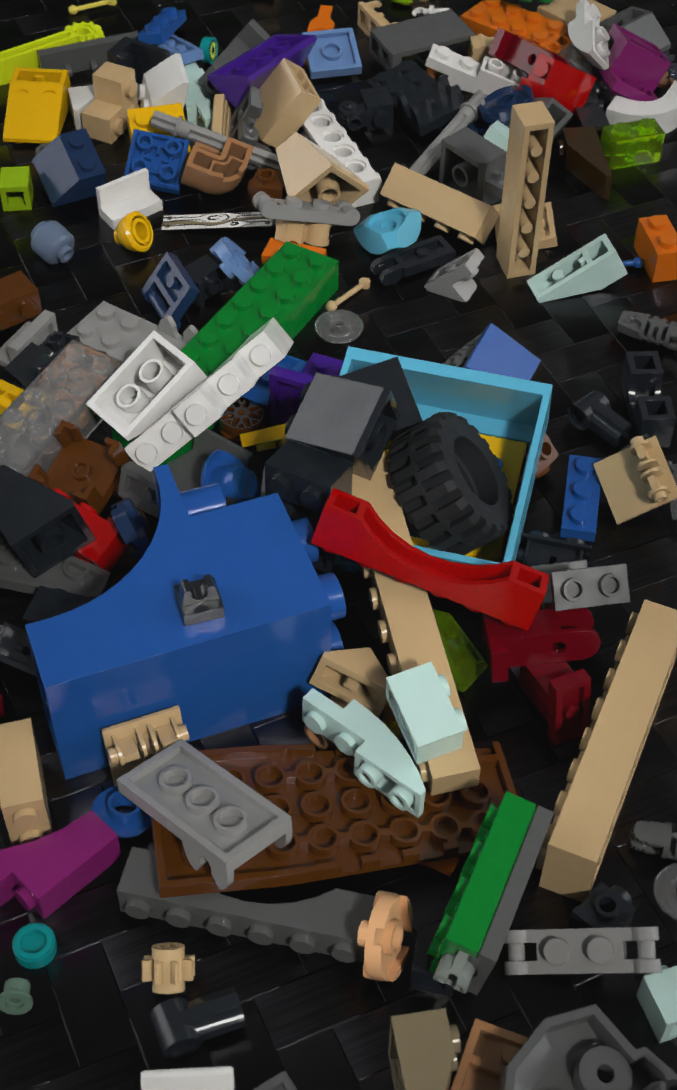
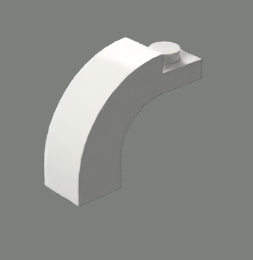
M677 81L673 82L663 97L653 101H635L616 95L606 109L605 115L610 124L608 134L642 139L661 136L676 129Z

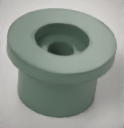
M23 978L8 979L4 983L3 992L0 994V1010L12 1015H20L30 1011L33 1006V998L30 995V983Z

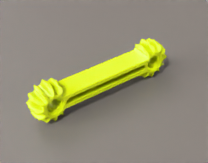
M73 22V25L65 27V31L0 52V86L10 83L15 67L39 68L37 50L104 38L101 26L94 25V22Z

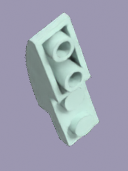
M196 62L188 63L184 66L189 81L183 109L185 121L211 130L213 112L211 110L210 98L214 96L198 81L204 74L203 68H199Z
M312 688L302 698V721L308 729L315 734H322L331 740L342 753L355 757L354 774L363 785L368 788H375L387 796L395 807L402 811L407 810L419 818L423 813L426 790L412 758L399 739L379 718L355 699L343 709Z

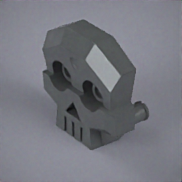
M594 1004L545 1018L499 1075L498 1090H677V1074L648 1048L635 1049L600 1008ZM598 1069L604 1070L608 1074L609 1083L600 1081L597 1076Z

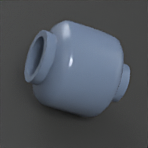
M42 221L33 228L30 235L31 248L45 262L54 265L59 262L65 263L71 259L74 254V236L57 221Z

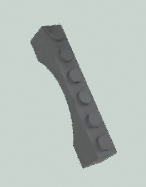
M137 847L131 848L117 888L120 910L136 919L151 917L166 920L170 925L179 928L194 926L207 929L210 933L217 936L225 937L232 934L249 938L252 942L260 945L280 944L289 946L294 951L302 954L318 952L332 955L336 960L345 963L364 962L365 947H360L357 943L358 929L362 920L370 919L375 898L372 895L337 888L314 898L278 904L247 902L221 893L159 898L155 852Z

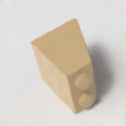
M297 132L276 148L288 196L301 198L305 202H313V199H323L331 204L344 199L352 204L369 191V186L335 156Z

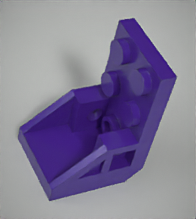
M313 352L301 373L275 365L269 373L271 422L279 425L286 424L291 415H296L301 405L300 397L302 390L308 382H312L315 374L321 373L339 377L344 361Z

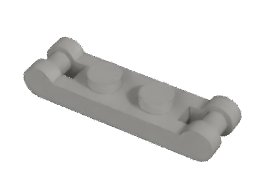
M265 192L256 193L252 199L254 207L268 219L354 226L360 220V213L344 199L337 201L335 204H331L323 199H313V202H305L303 199L295 196H286V199L270 198Z
M620 927L509 930L504 942L508 947V961H504V975L662 973L661 959H656L655 940H659V928ZM626 941H637L638 959H627ZM524 943H536L537 961H525Z

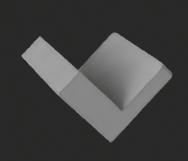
M44 310L33 322H26L0 347V365L6 367L31 342L39 346L50 334L58 331L55 313Z

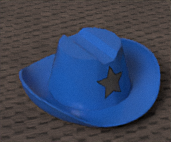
M217 449L206 459L201 471L200 485L205 486L217 482L221 487L227 506L261 497V485L255 473L246 468L236 456L227 451Z

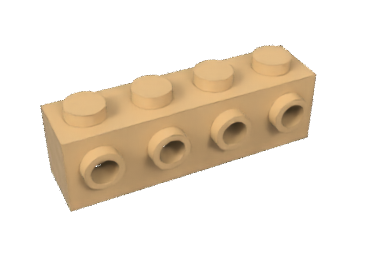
M394 163L380 192V195L388 200L387 206L393 209L398 207L417 209L421 212V222L425 223L426 219L435 222L433 227L449 234L450 230L459 233L457 238L470 245H473L474 241L485 244L500 214L489 204L397 163Z

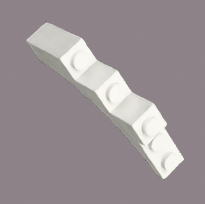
M271 318L250 335L204 381L130 442L124 450L136 464L151 472L153 467L160 465L192 438L197 437L221 418L232 403L254 387L263 374L285 358L294 343L275 318Z

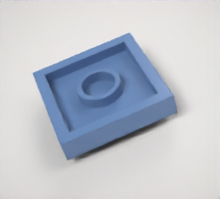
M352 27L302 33V35H316L317 39L306 59L311 79L362 74V64Z

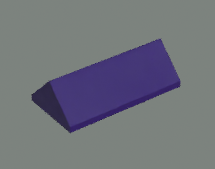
M275 34L207 75L208 80L221 94H225L226 99L236 108L249 87L253 86L259 89L283 58L300 67L303 66L317 41L316 35Z

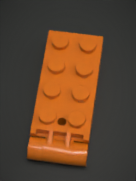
M482 0L460 16L463 22L474 31L475 35L482 33L486 37H495L498 28L540 43L539 45L566 58L569 65L583 56L572 43L567 25H564L561 21L544 17L538 12H531L521 8L517 4H511L503 0Z

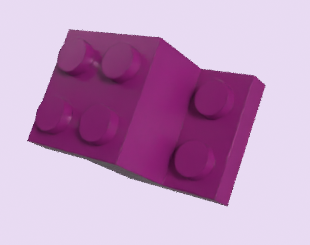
M614 23L609 31V34L614 39L610 55L608 56L609 68L605 71L598 69L604 78L602 81L610 87L609 92L614 96H625L635 101L657 100L658 98L654 90L671 63L657 45Z

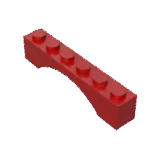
M334 487L323 508L311 540L312 544L321 547L328 553L339 554L356 561L362 567L376 569L393 576L399 582L413 584L429 591L436 597L450 599L464 605L473 612H482L501 620L508 626L519 627L526 631L529 630L542 604L550 577L549 574L514 560L498 564L471 565L450 562L431 556L411 546L396 535L378 516L370 502Z

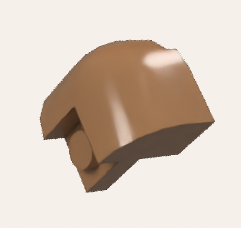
M227 137L222 151L196 141L187 160L180 184L205 194L223 195L230 193L244 177L254 147L231 137Z

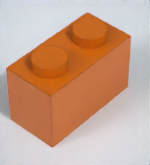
M653 215L651 217L639 218L633 247L638 256L644 260L643 266L651 282L677 280V233L668 216Z

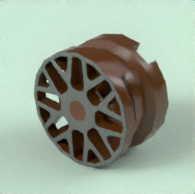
M240 397L235 401L239 406L235 407L232 403L222 417L219 418V430L222 437L242 447L240 434L265 429V412L263 406L255 405L251 402L249 407L245 406L249 400Z

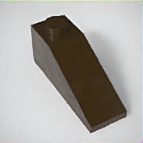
M595 126L562 128L561 139H558L556 142L557 156H561L564 167L602 199H609L613 175Z

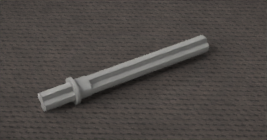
M478 90L468 102H463L456 116L410 169L425 175L441 157L442 139L467 127L471 122H475L479 117L480 103L483 106L486 104L484 98L488 95L483 94L482 90Z
M157 110L154 111L150 126L172 133L173 137L177 138L179 136L193 142L198 141L220 151L223 150L228 137L185 121L183 116L176 118ZM253 146L254 149L249 160L250 163L272 170H281L276 154Z

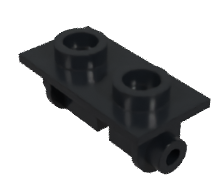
M542 531L522 532L516 561L530 566L547 564L550 558L556 559V562L589 560L592 546L586 545L583 540L568 537L560 540L550 538L549 534Z

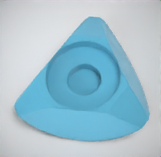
M398 207L370 215L353 230L364 249L376 255L385 254L393 249L406 248L417 240L421 230V212L417 209Z

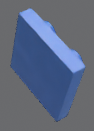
M134 129L124 176L146 168L149 173L150 189L179 195L189 140Z
M490 323L483 331L462 368L531 380L541 360L493 323Z

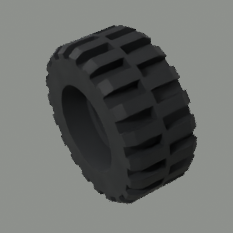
M438 412L397 435L389 449L387 465L388 471L391 472L390 482L392 488L397 493L396 499L400 507L402 506L405 510L409 523L416 527L418 535L422 539H426L429 542V546L433 549L466 555L503 536L507 532L513 520L514 505L511 503V490L506 483L508 480L499 466L500 462L496 455H493L490 445L485 438L482 439L479 431L473 425L468 424L465 418L457 416L456 413Z

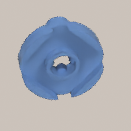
M221 237L210 248L211 253L222 262L219 265L221 270L231 279L236 275L242 286L260 269L254 261L250 263L244 256L246 253L227 237Z

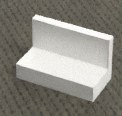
M146 168L96 187L99 216L113 230L117 229L120 220L132 211H139L147 217L163 210L162 200L150 190L149 173Z

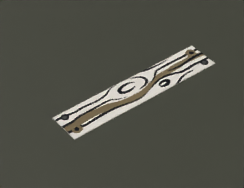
M260 212L164 216L161 230L272 226L273 219L265 218Z

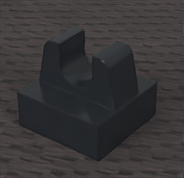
M210 574L204 575V578L188 582V579H185L180 584L174 585L175 597L184 626L225 617L224 606L215 578Z

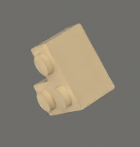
M106 61L92 74L95 99L81 112L83 128H86L90 138L113 144L128 128L127 110L140 107L137 100L138 85L135 80L134 69Z

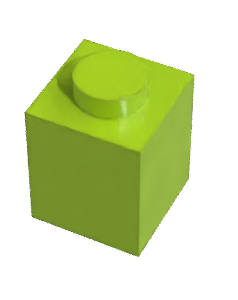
M30 166L1 167L0 196L3 211L32 210L34 189Z

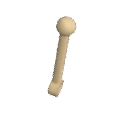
M360 278L358 285L336 300L328 301L325 305L326 310L334 312L339 304L361 289H369L370 279Z

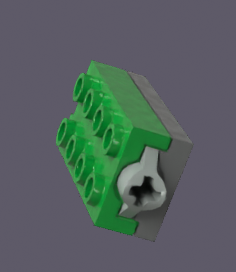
M506 791L499 806L491 803L475 837L469 857H467L456 888L444 911L441 924L427 952L428 955L435 957L429 972L434 974L433 979L442 984H448L463 994L468 991L478 995L495 966L554 815V812L539 805L536 808V804Z

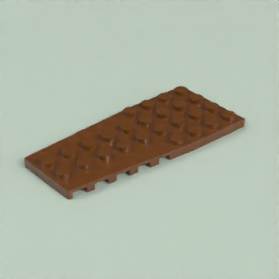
M492 741L491 748H475L481 768L478 786L431 796L428 783L424 782L426 790L424 809L419 818L407 810L402 811L395 807L387 796L375 788H368L363 785L354 774L355 757L342 753L336 744L335 751H315V744L257 745L198 750L289 814L292 819V840L283 848L276 847L273 842L235 869L233 883L226 889L221 890L211 874V867L208 861L201 868L195 870L187 859L182 840L151 817L159 898L290 886L468 856L491 803L499 806L506 791L517 795L501 745L497 741ZM406 749V751L408 752L416 766V762L411 754L410 749ZM148 754V758H145V761L153 757L155 754Z

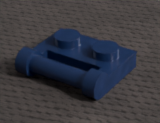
M166 252L142 288L141 293L145 300L152 304L161 319L165 315L172 316L177 324L178 331L181 327L180 319L193 303L200 290L178 257ZM161 293L163 294V296L165 297L166 301H167L168 304L170 305L169 308L167 307V305L165 304L164 300L162 299Z

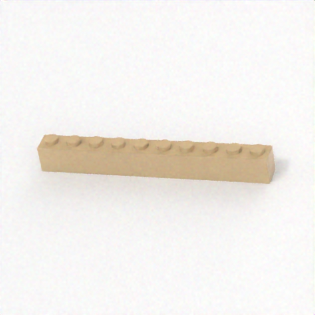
M384 451L371 480L353 474L351 495L370 502L383 522L396 535L413 546L402 507H400L396 499V490L392 488L390 482L391 472L388 471V461ZM360 565L363 578H370L372 588H368L371 608L373 611L379 610L381 620L377 621L381 643L388 642L391 653L386 654L390 675L432 662L437 674L443 673L448 681L451 691L449 700L453 708L459 707L464 715L427 590L410 583L399 582L393 576ZM468 725L467 731L464 732L461 749L416 765L422 782L428 783L431 796L478 786L481 768Z

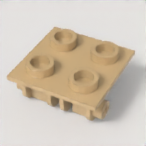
M656 435L644 440L643 436H636L630 440L631 446L593 464L617 525L677 499V485Z
M179 705L101 729L114 787L118 786L117 779L145 762L148 754L156 755L180 739H183L185 742L190 740L186 725H183Z

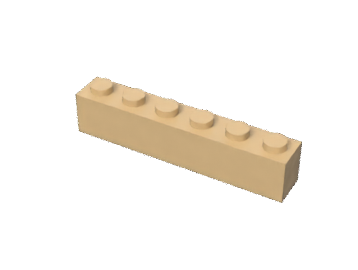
M543 101L512 105L496 258L507 279L533 275L536 271L555 121Z

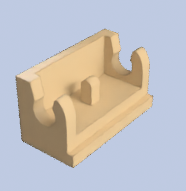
M377 0L366 3L363 1L358 2V26L369 37L370 29L393 24L384 18L382 12L374 10L375 7L379 8L382 6Z

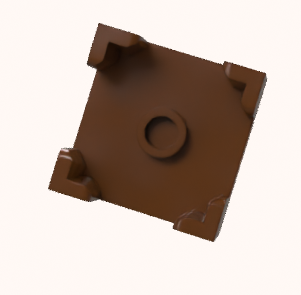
M61 420L54 433V436L62 446L61 450L47 473L39 464H35L28 478L51 490L54 488L62 490L71 498L72 502L78 505L84 502L96 510L98 516H100L120 482L122 465L131 460L120 442L106 437L104 441L108 447L85 439L76 425Z

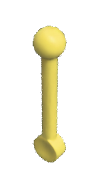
M102 0L77 7L71 5L68 11L71 15H76L78 11L104 5L114 6L117 4V0Z

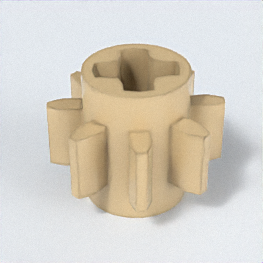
M176 942L154 944L152 946V955H144V960H142V982L152 981V992L157 994L181 993L185 990V981L194 980L195 955H185L184 944Z

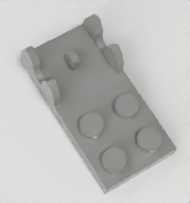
M103 301L67 334L79 336L83 347L106 352L109 360L108 364L119 368L153 330L180 351L198 333V330L191 324L183 332V336H181L177 331V324L171 315H165L160 320L158 326Z
M183 739L173 743L117 779L118 791L182 840L187 859L195 870L201 868L208 861L211 867V874L221 890L226 889L233 883L235 869L273 842L276 847L283 848L292 840V819L289 814Z

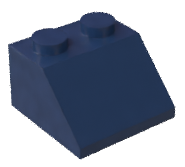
M86 128L58 135L32 159V164L52 208L96 196V187L106 184V171Z

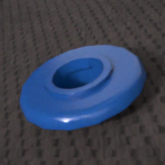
M118 786L108 788L100 793L93 802L92 811L118 837L130 838L138 836L151 826V816L118 791ZM123 805L133 808L134 811L121 813L114 808Z

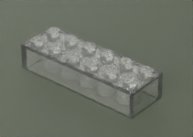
M72 340L0 415V466L4 464L28 477L35 464H39L47 473L62 448L54 436L61 420L76 425L83 437L87 439L103 419L90 409L86 403L124 362Z

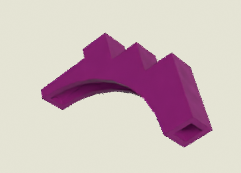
M91 810L65 828L25 844L1 849L0 907L15 896L24 909L30 911L34 908L43 919H46L122 857L118 835Z

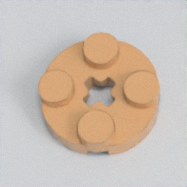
M379 890L374 898L370 919L362 920L360 923L357 943L360 947H365L363 976L365 978L393 982L401 974L409 952L408 946H402L404 931L412 933L413 926L412 906L408 897Z

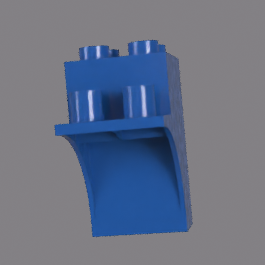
M168 464L153 467L159 522L152 542L135 567L120 582L92 601L69 612L25 625L46 718L65 780L109 767L101 729L179 705L183 725H186L190 740L186 741L188 743L302 708V698L312 688L328 699L331 697V694L309 684L324 652L344 650L340 633L333 620L346 616L343 591L333 572L317 575L312 565V562H316L319 559L318 546L311 543L314 535L313 528L306 517L291 521L278 493L227 506L221 487L217 482L179 492ZM210 574L215 578L224 606L225 617L184 626L175 597L174 585L180 584L185 579H188V582L204 578V575Z

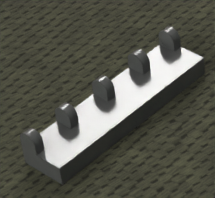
M134 31L37 50L39 68L68 70L69 77H73L72 73L90 69L94 73L106 61L108 62L107 51L125 36L138 40L137 35L139 33Z

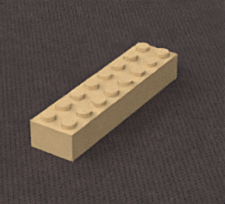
M645 599L640 612L632 611L625 631V633L630 635H626L625 640L621 639L614 659L616 663L613 668H609L603 686L605 691L602 698H597L591 716L593 721L590 728L586 727L579 746L581 751L578 758H574L566 779L568 781L565 791H560L554 808L555 816L552 824L549 825L536 863V868L542 870L540 887L581 903L590 895L677 657V610Z

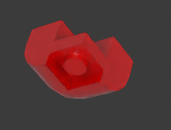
M539 53L529 77L525 78L522 76L520 85L531 87L534 98L552 97L574 114L575 108L585 105L597 78Z

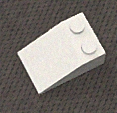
M153 330L91 397L86 405L129 441L148 429L204 381L207 376L193 360Z

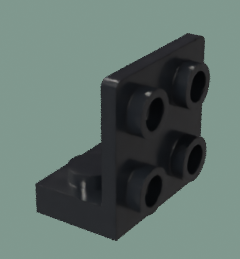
M125 36L107 51L108 62L134 69L135 80L138 85L142 84L144 73L170 57V52Z

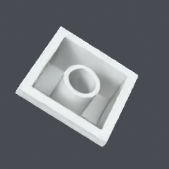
M174 53L144 73L142 84H138L137 100L141 102L140 108L182 103L184 109L189 81L180 54Z

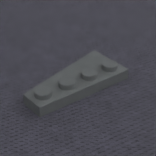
M0 530V588L35 595L39 586L53 589L60 588L69 593L86 597H99L109 590L112 584L111 572L75 556L66 558L42 575L34 578Z

